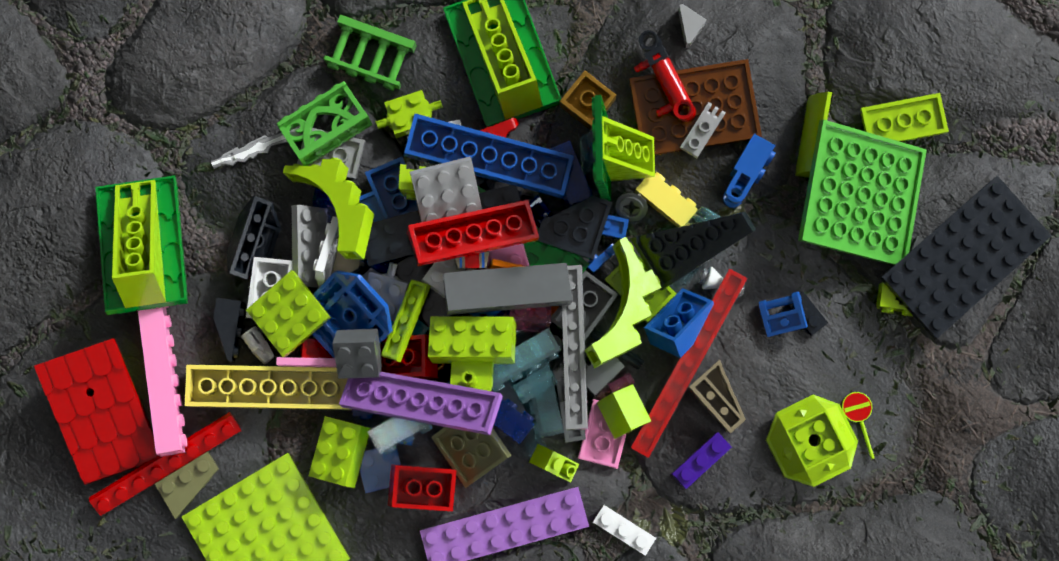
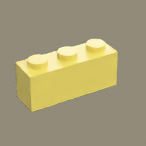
M658 172L655 173V177L645 178L636 188L635 193L641 194V197L646 199L650 206L676 227L686 225L698 211L697 205L693 200L682 197L680 195L681 191L674 185L669 186L665 183V178Z

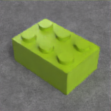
M325 416L309 476L355 488L371 428Z

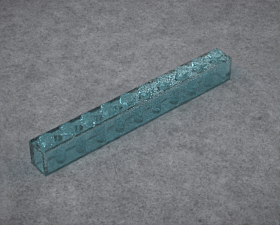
M549 328L515 347V364H494L492 387L494 392L505 388L504 383L510 380L514 383L523 377L522 373L529 370L531 373L541 367L540 363L546 359L548 362H551L559 357L558 353L561 349ZM392 417L367 432L379 454L385 453L388 455L397 449L395 446L403 442L405 445L415 439L413 435L420 431L424 434L433 429V424Z

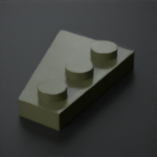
M209 452L155 483L175 519L182 514L183 510L219 470Z

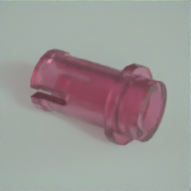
M623 373L624 376L608 383L612 393L635 383L630 373Z

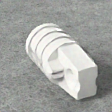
M256 326L241 336L248 345V348L251 349V352L263 364L268 363L274 358L268 342Z

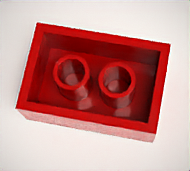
M412 335L401 363L382 356L383 365L381 372L419 379L438 378V364H433L428 357L429 335ZM387 338L380 344L381 353L383 351Z
M391 464L387 506L453 512L456 470Z

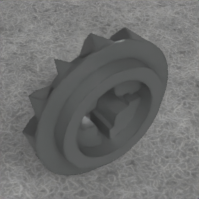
M633 191L630 193L624 192L618 197L615 205L618 215L621 218L629 219V221L641 220L648 210L646 199H643L641 194L633 193ZM631 201L633 202V204H634V206H635V208L633 209V212H632L631 207L629 206V203H630Z

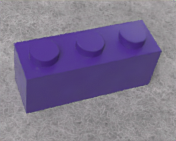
M716 432L677 467L671 475L684 489H687L732 447L719 432Z

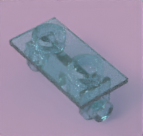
M547 365L515 384L513 388L524 404L558 384Z

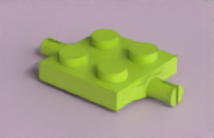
M420 90L384 102L387 109V118L376 121L378 129L390 125L395 137L399 138L410 133L414 114L432 118V111L443 108L441 100L429 104L424 97L423 91Z

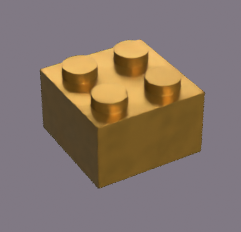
M584 70L560 100L559 106L591 131L594 119L592 115V97L602 95L607 111L616 100V94Z

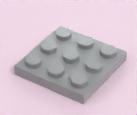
M471 157L410 171L421 222L482 210Z

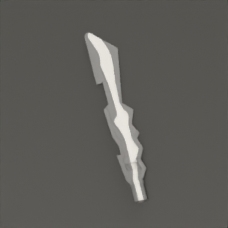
M300 125L290 131L292 136L303 135V133L295 131L300 128ZM282 133L271 137L264 135L249 142L240 149L238 147L223 154L222 157L211 161V164L215 169L224 165L233 166L237 162H246L249 158L254 159L258 153H268L273 145L287 143V140Z

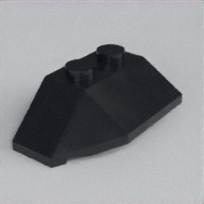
M253 196L240 212L227 249L228 273L249 279L252 275L254 257L271 259L281 229L273 202Z

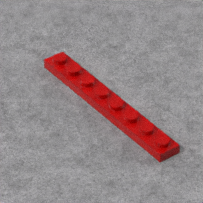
M230 412L188 437L184 453L162 457L158 455L89 497V502L98 514L102 516L242 431L240 425Z

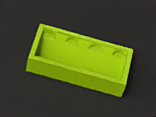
M832 92L817 93L808 97L795 171L796 176L806 178L810 176L819 120L828 119Z

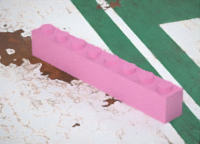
M156 307L154 309L138 311L156 454L160 457L184 453L185 446H187V438L182 431V426L185 425L183 414H180L179 406H182L181 395L177 393L179 378L174 370V367L177 366L175 354H172L171 347H174V339L169 332V327L172 326L170 315H167L166 308L168 307Z

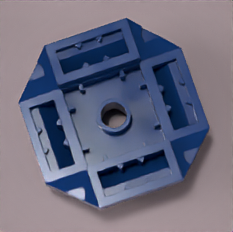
M337 270L313 294L331 318L312 335L333 358L335 356L332 343L336 330L378 329L380 344L393 332L388 304L360 274Z

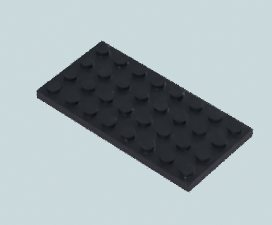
M995 176L880 279L931 337L936 340L1052 235L998 176Z

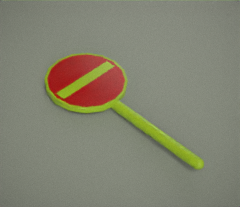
M852 392L844 398L842 410L847 419L853 422H860L870 458L874 459L863 422L872 413V402L864 393Z

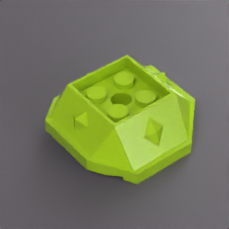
M816 395L806 397L776 412L765 440L784 478L812 487L851 469L858 440L840 404ZM811 435L818 437V444L816 446L809 444V437Z

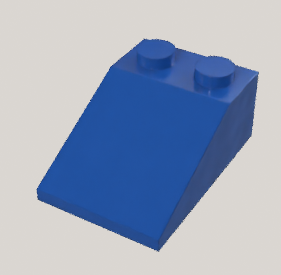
M682 288L644 327L650 344L681 358L693 346L714 302Z

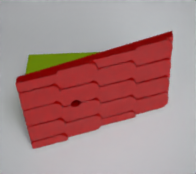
M110 339L34 366L84 485L139 467L158 456L155 450L152 428L115 339Z

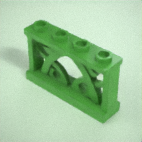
M343 81L340 84L334 85L326 93L318 95L307 105L299 107L291 115L283 117L277 123V126L302 165L308 166L372 126V123L365 110H363L347 84ZM343 97L348 98V104L344 109H341L343 101L339 104L335 103ZM353 105L359 113L356 116L349 113ZM318 115L336 116L332 122V131L329 133L320 130L312 131L313 124ZM339 120H340V123H343V124H341L340 126L337 127V123H338ZM300 125V128L295 131L303 133V135L292 136L290 131ZM313 136H321V138L315 141L316 137ZM304 141L305 148L299 150L294 142Z

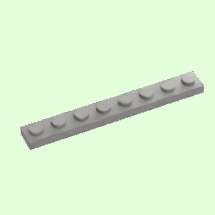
M573 265L567 266L573 301L571 305H562L567 431L588 429L582 266Z

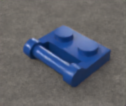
M794 292L790 296L771 301H759V308L767 337L808 327L799 292ZM794 303L795 309L774 315L769 314V309Z

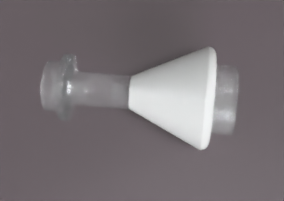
M713 267L709 269L704 268L698 283L702 284V289H717L724 278ZM745 285L743 286L742 290L740 291V293H739V295H738L739 297H741V296L743 295V292H744V290H745Z

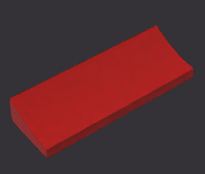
M528 200L408 225L407 235L418 266L539 240V234Z

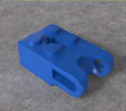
M753 134L730 174L733 179L722 198L723 203L727 207L737 208L746 197L753 183L758 184L766 171L763 169V166L768 167L776 154L773 151L776 145ZM731 193H736L738 197H734Z

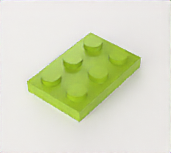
M636 254L638 260H640L644 266L645 273L648 272L649 270L645 265L644 261ZM618 266L605 278V281L622 297V275L620 266ZM667 287L662 291L659 289L654 294L643 298L649 305L652 314L645 321L648 323L677 293L670 287Z

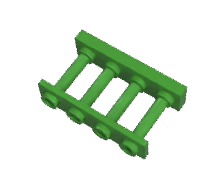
M340 15L337 22L339 27H341L342 33L332 58L324 56L323 60L327 67L337 71L339 68L346 71V74L357 77V75L365 77L364 80L372 84L376 82L382 83L383 87L394 91L395 88L400 90L401 84L399 81H396L405 54H408V52L414 53L416 49L415 41ZM355 32L360 34L361 38L352 62L348 64L340 61L349 34ZM372 38L378 40L379 47L368 71L358 66L368 40ZM392 45L397 47L398 53L387 78L377 74L386 48Z

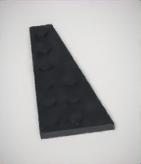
M746 212L640 235L630 239L648 270H653L654 274L658 276L662 287L660 290L662 291L756 229Z

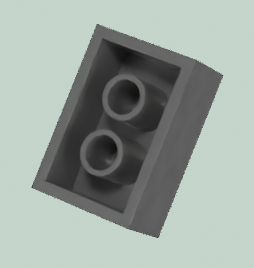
M585 270L582 274L584 334L586 341L616 300L618 294ZM559 306L549 319V322L563 332L562 306Z

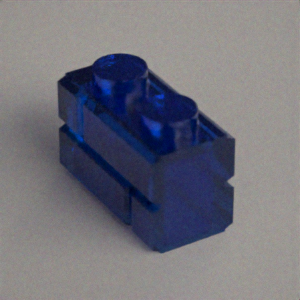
M502 399L494 425L521 444L535 426L532 422L534 418L525 411L523 414L516 410L517 405L511 400L507 399L505 402Z

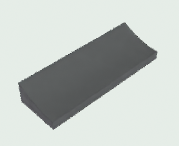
M567 263L443 273L447 315L571 305L573 301Z

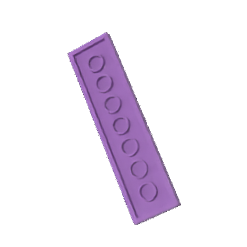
M380 372V376L374 378H348L339 405L353 410L490 435L503 396L501 393Z
M575 487L420 530L428 561H467L589 527L579 488Z

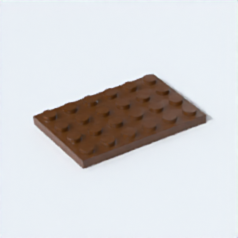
M748 59L676 70L696 109V116L689 122L679 120L673 110L665 115L657 116L656 111L669 104V101L655 74L629 78L638 131L654 137L655 155L683 151L680 149L682 143L708 102L712 104L708 110L709 112H712L715 106L719 108L715 114L717 117L722 110L726 113L705 147L747 141L752 138L753 134L762 138ZM684 106L680 110V115L684 116L689 113L688 106Z

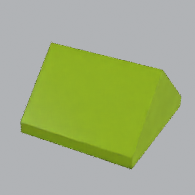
M633 384L613 392L596 402L614 439L651 422Z

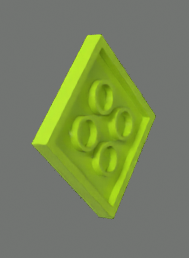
M293 270L287 273L246 309L282 357H287L331 318Z

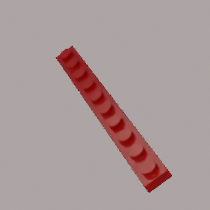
M731 269L728 270L712 299L714 305L693 346L679 359L649 414L651 422L642 426L631 448L648 458L650 457L748 278Z

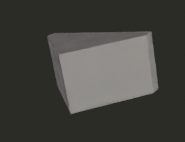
M681 4L678 8L685 48H689L705 26L707 20L684 4Z

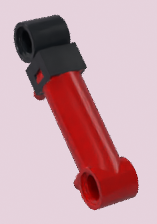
M651 30L644 31L639 37V45L646 52L644 55L647 60L635 66L634 70L639 72L648 67L653 69L669 101V104L656 111L657 116L665 115L673 110L679 120L683 122L693 120L696 116V109L665 47L662 45L661 39ZM654 38V44L646 46L647 39ZM688 106L689 113L684 116L680 115L681 108Z

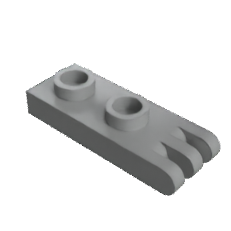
M709 102L680 149L695 158H698L726 113L722 110L717 117L715 114L719 108L716 106L712 112H709L708 110L712 106Z

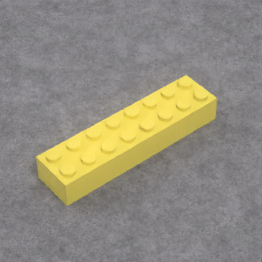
M186 365L185 406L352 410L339 405L348 378L338 379L337 368Z

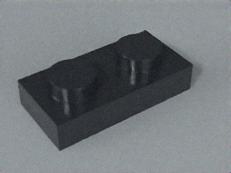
M802 291L800 295L808 325L805 329L812 336L828 324V322ZM794 303L787 305L790 310L795 309Z

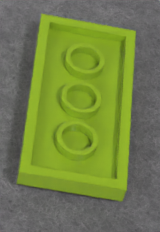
M940 93L860 109L865 132L899 142L949 132Z

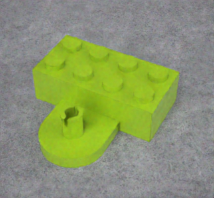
M431 316L428 357L433 364H451L450 384L491 391L493 387L494 364H515L517 324L513 317Z

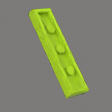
M411 279L393 323V332L388 336L381 356L401 363L430 290V285Z

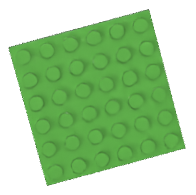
M819 120L798 241L890 265L898 263L910 251L927 150L831 121Z

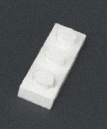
M605 505L602 506L593 523L643 555L647 554L656 539Z

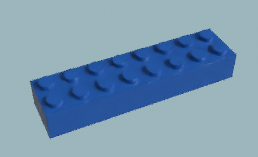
M414 114L404 151V157L434 165L471 157L476 176L558 198L564 196L574 158L573 155L419 114Z

